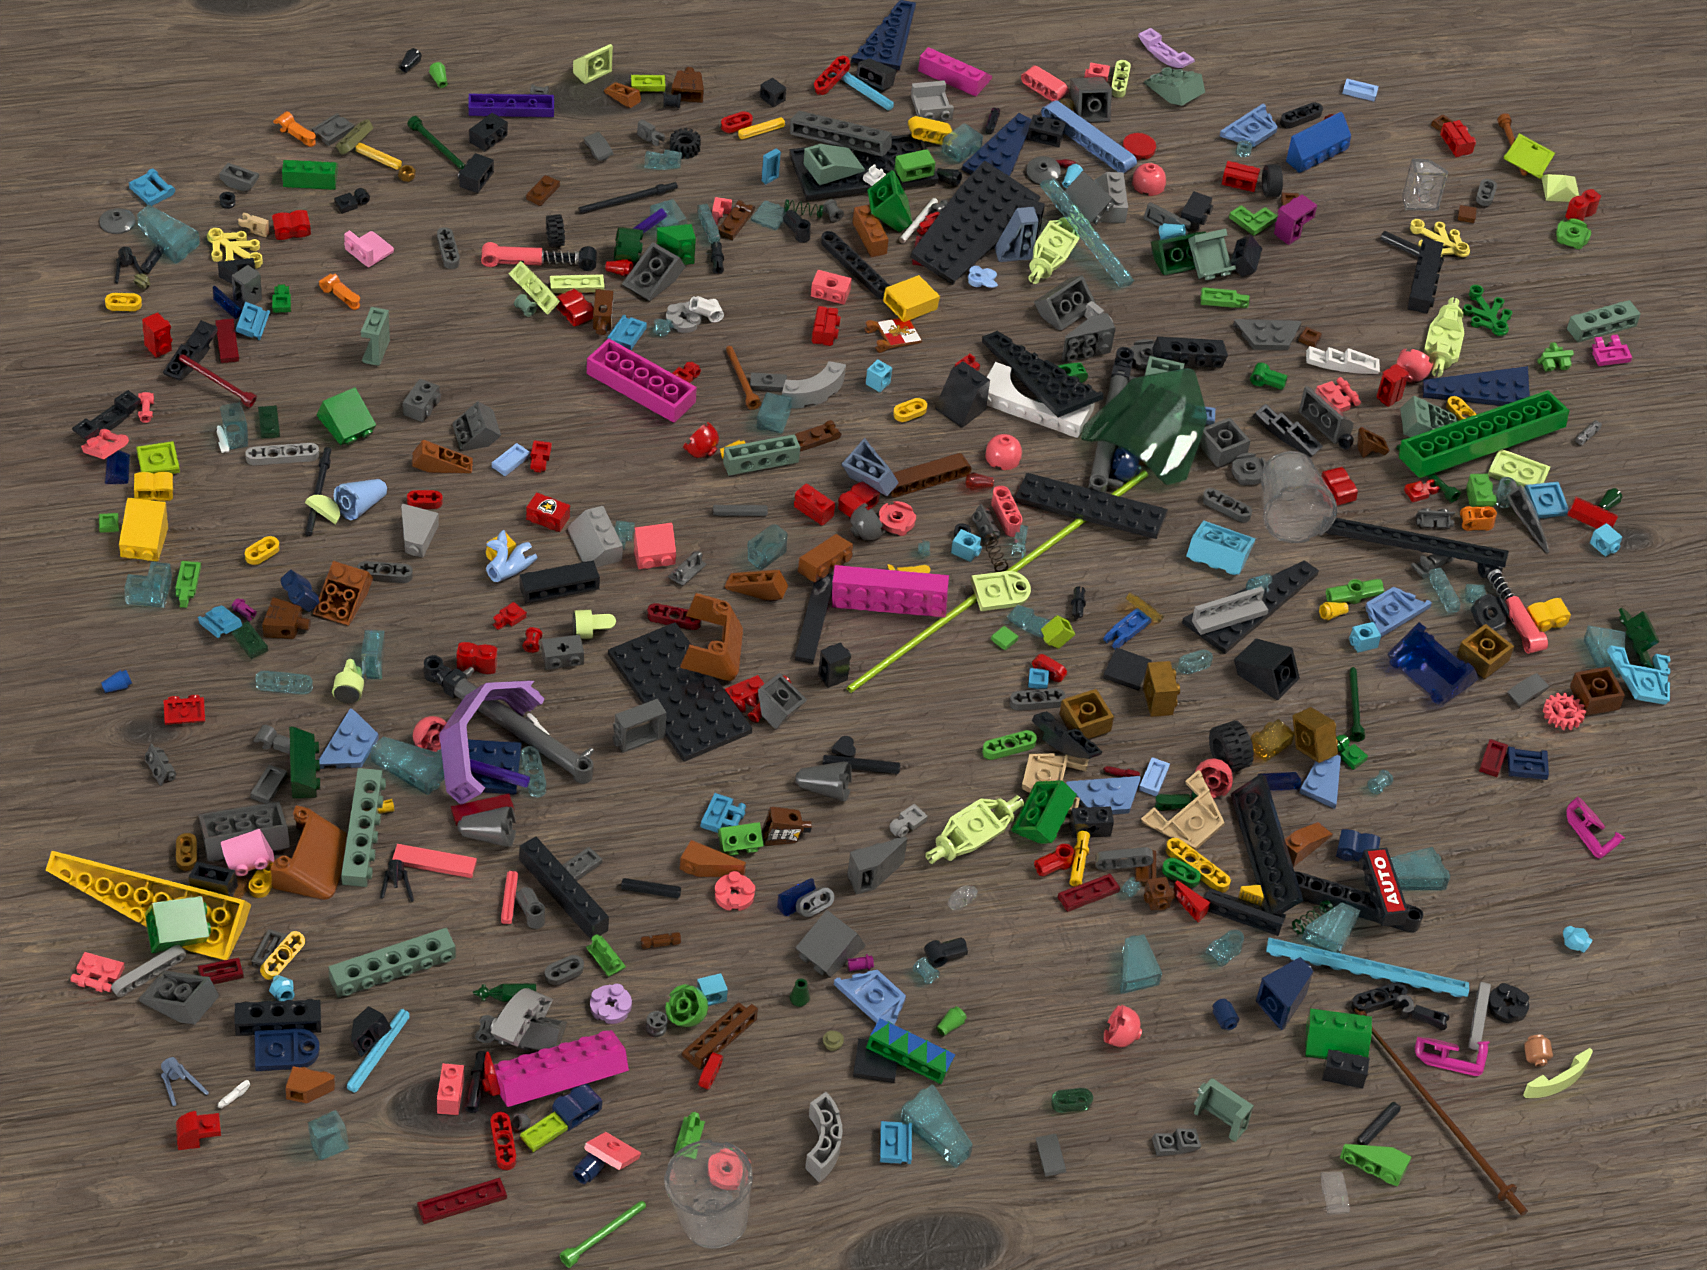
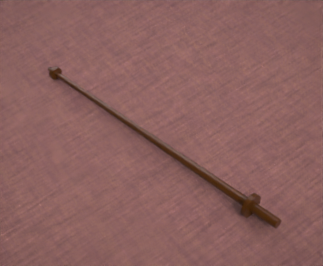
M1354 1009L1357 1015L1367 1016L1365 1011L1359 1012L1358 1009ZM1372 1027V1034L1498 1187L1500 1190L1497 1196L1500 1201L1508 1199L1521 1216L1525 1215L1528 1210L1514 1195L1517 1187L1514 1184L1507 1186Z

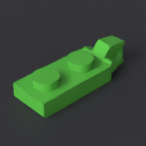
M1202 288L1200 305L1248 308L1250 295H1240L1236 290Z
M181 561L175 588L176 597H179L180 607L187 608L189 598H194L196 594L201 562Z

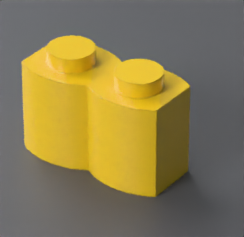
M139 472L134 474V498L157 501L172 500L173 474L169 472H157L154 474Z
M1561 598L1534 603L1527 607V612L1539 632H1546L1550 628H1562L1569 623L1571 614Z

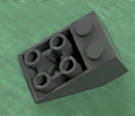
M1108 313L1091 316L1065 336L1062 363L1111 353L1116 327Z
M906 836L894 838L881 844L876 843L873 846L863 849L859 848L850 852L847 877L856 895L875 890L904 863L908 839Z

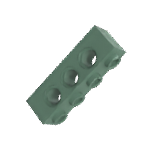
M1628 300L1573 315L1570 317L1567 330L1579 343L1636 327L1641 314L1633 303Z
M795 434L724 447L723 463L728 476L798 463L800 445Z

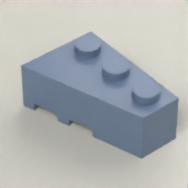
M1034 207L1017 208L994 247L999 262L1030 260L1033 258L1038 228V218Z
M865 438L841 464L851 479L857 482L864 481L885 496H888L899 483L891 469Z

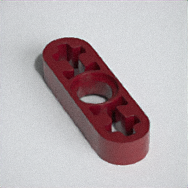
M653 603L647 609V618L651 622L665 625L676 622L679 628L697 630L702 625V620L686 616L688 609ZM672 614H677L679 618L672 619L669 616Z

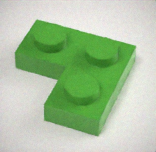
M1242 205L1229 214L1231 220L1253 236L1275 223L1278 217L1266 207L1253 214Z

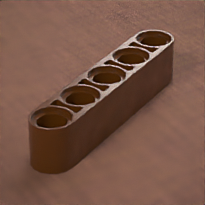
M957 453L893 472L899 483L890 494L892 497H900L960 479L969 475L972 467L962 453Z

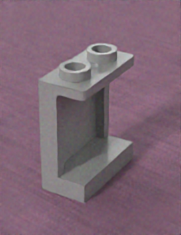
M945 80L912 83L911 99L917 116L936 121L953 119L954 107L949 105L945 94Z

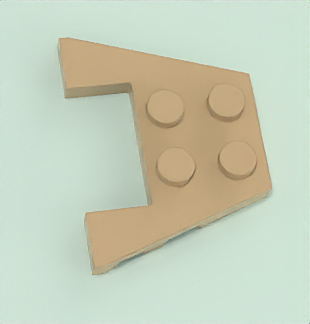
M1054 753L1029 754L1021 789L1030 793L1036 781H1063L1066 767L1086 771L1089 759L1077 758L1067 754L1064 756H1055ZM1075 797L1068 814L1071 815L1072 808H1078L1080 798Z
M1200 770L1196 771L1185 781L1198 797L1171 820L1167 821L1155 808L1141 818L1143 824L1170 838L1181 839L1194 850L1198 849L1225 826V822Z

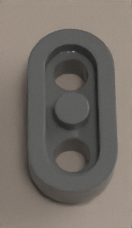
M1483 179L1477 192L1476 202L1481 206L1491 205L1497 189V183L1491 179Z
M819 887L800 897L796 902L798 914L811 917L828 908L834 901V893L829 888Z
M570 955L548 965L545 969V980L551 985H560L581 975L584 970L583 959L577 955Z

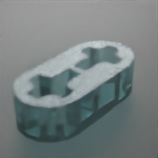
M1510 477L1501 478L1496 494V504L1498 506L1506 508L1511 505L1506 494L1511 492L1508 484L1515 481Z
M1199 650L1183 655L1179 659L1178 669L1184 674L1207 669L1212 664L1213 655L1208 650Z

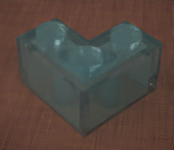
M151 562L148 576L128 574L124 587L126 604L165 608L172 581L171 564Z

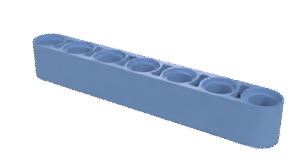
M1054 100L1041 109L1043 117L1066 122L1064 134L1117 172L1125 173L1137 165V160L1132 153L1059 101Z

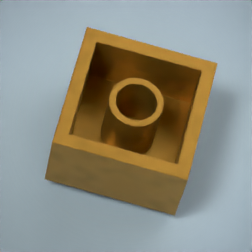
M1485 624L1461 642L1456 657L1486 679L1510 661L1514 646Z
M1170 661L1147 663L1143 691L1150 717L1173 715L1174 709L1178 705L1177 695H1180V685L1176 683V670L1172 668Z
M1097 689L1062 699L1059 715L1069 730L1076 728L1088 739L1111 732L1114 716Z
M1312 707L1292 715L1297 750L1318 763L1338 755V741L1336 739V724L1334 720Z

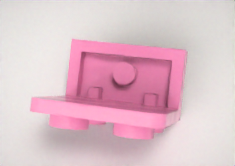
M351 231L344 234L345 250L368 268L394 252V248L373 231L360 238Z

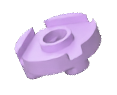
M621 984L605 985L592 992L590 1011L595 1019L604 1020L607 1024H617L628 1017V1013L632 1008V999ZM608 1002H614V1007H611L610 1005L606 1004Z

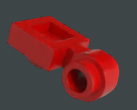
M687 362L683 369L678 367L672 374L690 383L693 381V377L697 378L700 375L701 369L696 363Z
M533 441L531 470L539 473L546 471L552 443Z

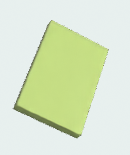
M1502 449L1497 452L1489 469L1488 476L1508 484L1515 481L1517 487L1520 485L1525 487V485L1544 483L1550 466Z

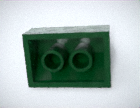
M1206 231L1151 241L1153 258L1162 274L1168 275L1196 269L1188 239L1195 235L1204 234Z
M289 727L292 799L317 797V790H321L320 778H316V772H320V760H316L315 754H319V741L315 742V735L296 727Z

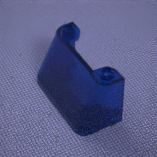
M1418 622L1388 653L1389 663L1396 670L1398 668L1428 692L1431 695L1430 698L1437 705L1440 703L1445 705L1472 686L1478 680V676L1472 665L1469 663L1465 665L1463 660H1458L1439 644L1432 634L1430 635L1425 632L1426 627Z

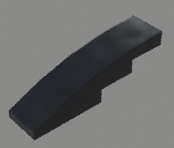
M1264 404L1252 416L1280 440L1309 457L1315 455L1323 447L1298 421L1293 424L1282 412L1277 415L1267 404Z

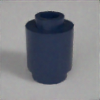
M1227 999L1217 1000L1212 1007L1213 1014L1221 1029L1232 1030L1236 1028L1240 1019L1231 1002Z
M588 1152L575 1166L573 1172L575 1179L582 1184L591 1182L604 1168V1161Z

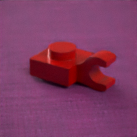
M937 211L925 216L924 221L919 223L921 228L917 229V232L921 236L925 235L940 213Z
M512 602L493 617L496 621L493 626L497 630L502 629L506 624L514 626L526 618L527 612L515 602Z

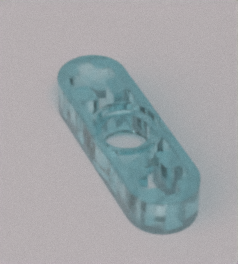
M708 204L698 205V217L709 243L720 242L719 230Z
M1442 568L1431 569L1429 571L1430 582L1448 613L1458 612L1460 610L1459 598Z
M260 671L255 677L256 687L263 691L308 694L313 689L312 678L304 674ZM281 680H287L289 681V684L281 685L279 684V682Z
M527 746L521 751V762L524 775L530 777V783L527 787L528 792L533 797H542L546 793V780L539 751L533 746ZM528 755L533 757V762H530ZM530 769H537L539 773L533 775L528 771ZM536 781H538L539 789H536L535 787Z

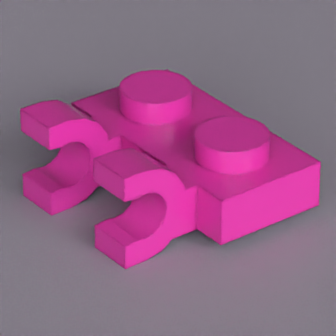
M1611 335L1612 342H1608L1609 347H1605L1602 337H1595L1596 344H1592V354L1598 366L1631 362L1632 355L1627 344L1621 345L1618 335Z

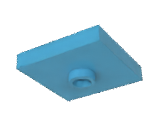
M1559 482L1525 485V489L1539 519L1568 516L1569 508Z

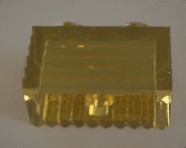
M1280 719L1273 723L1268 722L1261 732L1256 731L1251 736L1253 751L1267 762L1292 744L1295 732L1286 724H1283V721H1280Z

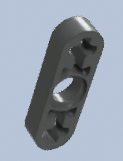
M446 227L440 228L437 231V242L444 266L448 269H455L460 265V256L453 232ZM445 247H452L453 249H451V250H446V249H444V248H445Z
M1208 488L1204 491L1202 501L1205 505L1242 523L1248 522L1251 519L1252 509L1250 506L1214 488ZM1228 503L1232 507L1227 508L1223 506V504Z
M363 561L357 565L358 569L367 570L372 575V581L408 583L413 578V569L407 564ZM388 570L390 571V573L384 575L381 574L380 571Z
M1059 688L1015 691L1011 694L1010 706L1017 711L1059 708L1066 694ZM1040 697L1043 701L1036 702L1032 698Z
M1147 847L1102 851L1095 855V866L1099 870L1142 867L1153 863V851Z

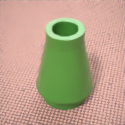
M440 62L431 64L429 68L430 75L439 88L446 87L448 82L445 66Z
M957 1006L950 1008L936 1029L942 1036H945L947 1033L963 1025L967 1016Z

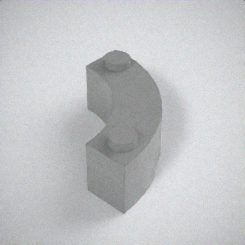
M828 361L826 367L819 374L803 380L786 379L782 391L781 407L804 408V405H818L827 401L828 397L833 393L836 394L843 385L846 364Z
M529 988L520 990L508 1002L499 1017L494 1018L490 1027V1033L495 1038L518 1047L522 1037L530 1027V1020L532 1018H545L553 999Z
M827 1092L810 1103L808 1116L818 1131L819 1140L812 1151L807 1154L805 1169L819 1183L832 1171L838 1160L843 1132L839 1110Z

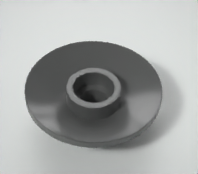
M1040 156L1028 163L1026 172L1032 182L1038 185H1049L1059 178L1060 166L1053 158Z
M123 208L107 210L101 215L99 220L101 228L111 234L126 233L134 227L136 222L134 214Z

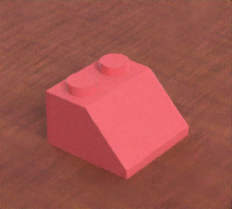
M672 523L635 528L634 556L638 570L675 565L676 547Z

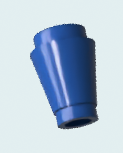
M119 670L101 682L105 693L128 688L132 682L126 670Z

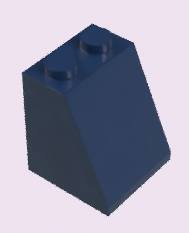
M1301 957L1263 977L1256 1002L1280 1030L1285 1029L1307 995L1313 975L1311 966Z

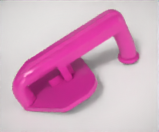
M1579 796L1567 806L1568 822L1595 857L1603 858L1618 846L1623 839L1625 840L1624 836L1615 832V836L1602 846L1588 828L1594 823L1602 830L1605 829L1604 824ZM1578 807L1584 812L1582 814L1585 817L1584 821L1574 811Z
M1417 1037L1415 1053L1427 1065L1479 1076L1484 1071L1488 1044L1490 1042H1477L1479 1051L1476 1063L1448 1057L1449 1051H1459V1046L1432 1038ZM1425 1043L1434 1045L1435 1050L1442 1051L1441 1056L1423 1052Z

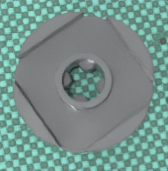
M690 302L671 304L667 308L666 324L670 329H678L680 333H690L695 331L697 326L701 324V314L690 311Z

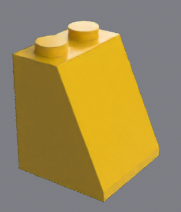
M127 498L119 541L120 557L159 561L168 531L166 502Z

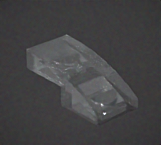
M1342 1171L1321 1172L1322 1193L1325 1194L1327 1214L1349 1213V1201Z

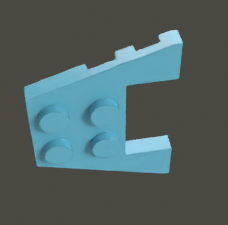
M1611 645L1606 649L1636 700L1664 705L1670 701V682H1668L1670 656L1655 654L1652 657L1655 669L1629 664L1625 648Z

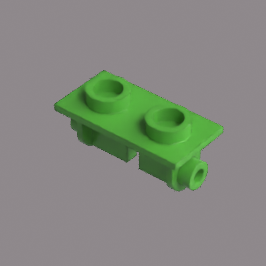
M594 935L592 937V944L587 946L586 949L608 977L626 968L602 936Z
M692 1112L688 1117H684L674 1150L675 1154L695 1158L705 1121L700 1120L698 1113Z

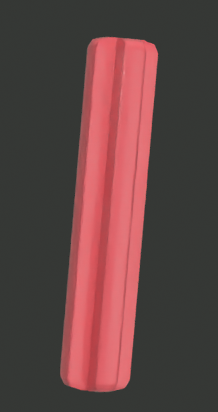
M516 871L507 872L501 913L502 924L509 925L512 923L518 873Z

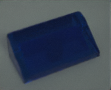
M214 285L212 288L213 300L233 318L237 319L240 317L242 309Z
M118 450L107 457L106 484L128 483L130 454Z
M1296 772L1261 773L1266 776L1270 790L1300 788L1301 778Z
M810 878L778 894L777 907L785 917L797 911L796 902L800 897L816 889L814 879Z

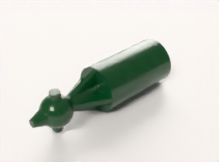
M503 983L490 990L485 984H482V987L473 991V995L481 998L483 1002L489 996L501 1002H509L516 993L524 988L536 991V983Z

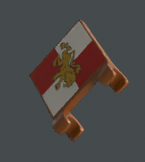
M900 318L878 322L866 321L867 327L864 328L866 333L870 334L879 330L884 339L877 340L876 342L878 346L875 349L878 353H882L890 348L922 343V339L911 320L903 322Z

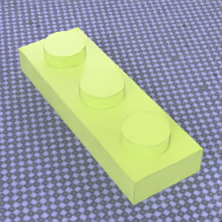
M603 275L550 276V289L552 293H565L572 289H576L581 293L595 292L596 289L604 290Z

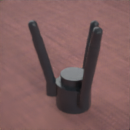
M125 246L118 250L119 257L116 259V284L119 282L121 264L130 265L133 262L139 274L143 273L136 260V256H133L131 248Z
M398 859L389 861L388 870L385 871L380 898L383 899L385 896L389 878L393 880L394 888L398 887V881L403 878L410 901L413 902L414 897L408 880V872L404 870V863Z

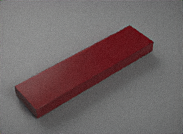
M499 1177L417 1202V1208L423 1224H427L506 1200L507 1193Z

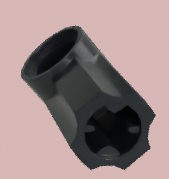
M787 211L783 216V222L795 233V239L798 242H808L811 239V223L806 219H802L796 211Z
M962 937L942 943L939 940H933L924 947L932 967L935 968L945 965L948 960L968 954L967 943Z

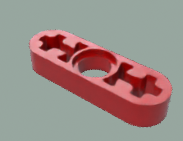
M847 56L837 57L815 80L814 89L817 94H827L849 71L851 65ZM830 73H836V74H837V75H836L835 77H833V78L828 77V75H829Z
M497 1112L491 1117V1132L496 1162L501 1170L508 1171L516 1165V1151L511 1122L508 1114ZM499 1120L503 1123V1130L499 1128ZM502 1137L509 1139V1143L506 1145H501L497 1141ZM504 1152H507L509 1162H505Z

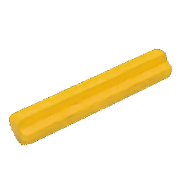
M780 117L738 130V137L746 139L785 126V121Z
M358 143L355 147L357 153L391 168L399 170L402 166L401 160L363 143Z

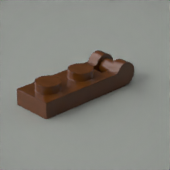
M738 200L733 210L717 229V235L733 241L754 213L755 206L751 204L746 205L743 201Z
M828 420L823 425L796 433L795 436L800 445L801 452L835 441L842 434L839 429L835 428V423L832 420Z

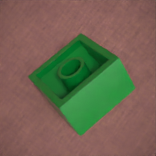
M692 224L657 228V245L678 256L684 265L694 264L696 237Z

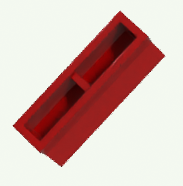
M1575 496L1567 512L1568 516L1596 529L1606 523L1613 528L1618 518V515Z

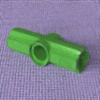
M1353 579L1349 581L1348 585L1327 588L1325 592L1327 602L1357 604L1363 598L1378 596L1384 593L1383 582L1381 579L1363 582Z

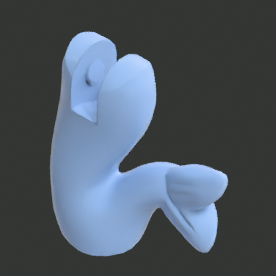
M505 530L499 533L497 540H491L486 544L497 551V556L486 567L488 576L494 582L503 581L520 573L538 558L536 553L526 558L524 557L522 552L532 547L529 542L515 547L508 557Z

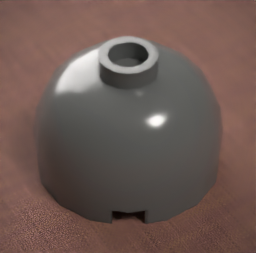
M863 503L851 515L850 522L852 527L850 530L856 538L859 536L863 540L873 541L884 535L885 530L881 531L880 528L883 525L872 509L867 510L865 507L868 505Z

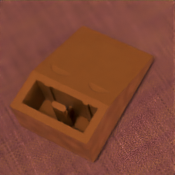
M333 561L319 596V604L315 607L313 615L349 626L368 594L373 580L372 575L368 571Z

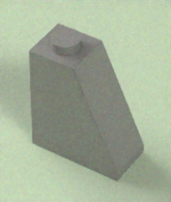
M402 504L405 553L423 558L439 526V515L436 512Z

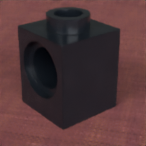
M772 77L760 85V98L774 108L786 101L787 88Z

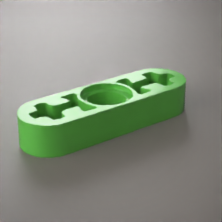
M1025 730L988 740L983 745L982 754L985 758L994 760L1031 750L1036 745V734ZM1007 742H1011L1015 746L1012 748H1008L1004 744Z

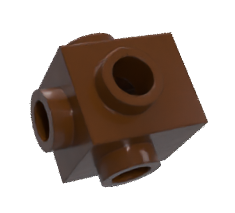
M1167 877L1147 879L1144 900L1149 904L1150 910L1170 908L1172 899H1174V890L1172 887L1170 888Z

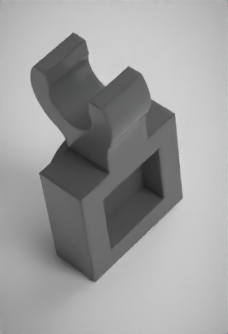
M643 119L638 122V136L650 143L652 142L655 146H659V140L664 141L665 135L655 131V126Z

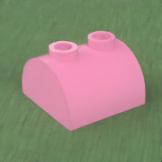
M260 829L221 842L229 869L235 870L237 876H244L253 869H264L268 864L274 862L273 850Z

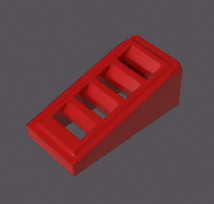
M1177 880L1173 889L1174 897L1199 923L1207 915L1210 902Z

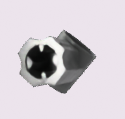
M521 888L516 893V899L526 916L527 925L533 929L543 927L545 924L544 905L539 902L532 888Z

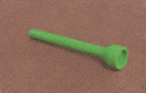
M644 1201L638 1202L577 1247L566 1248L559 1254L563 1264L568 1268L572 1267L578 1262L579 1255L645 1209L646 1203Z

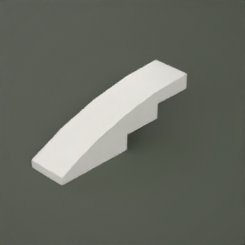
M1309 346L1306 350V363L1321 368L1358 374H1378L1380 372L1379 359L1349 348L1345 353L1330 347L1326 351H1322Z

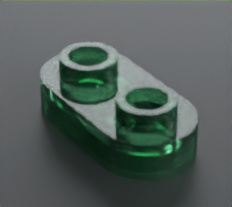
M1086 1088L1058 1090L1052 1095L1051 1106L1055 1111L1061 1113L1087 1110L1092 1106L1093 1094Z

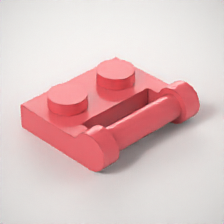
M101 429L97 437L88 439L87 443L82 445L81 448L83 453L105 459L126 446L129 439L126 435H117L111 433L108 429Z

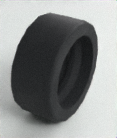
M1278 164L1265 165L1262 171V190L1264 196L1279 197L1283 189L1282 169Z

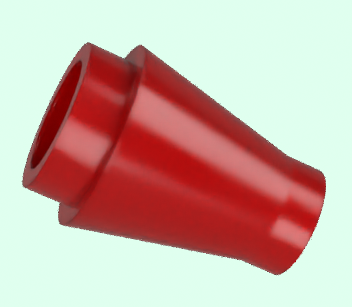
M628 259L607 261L605 269L607 272L627 277L633 269V263L628 261Z

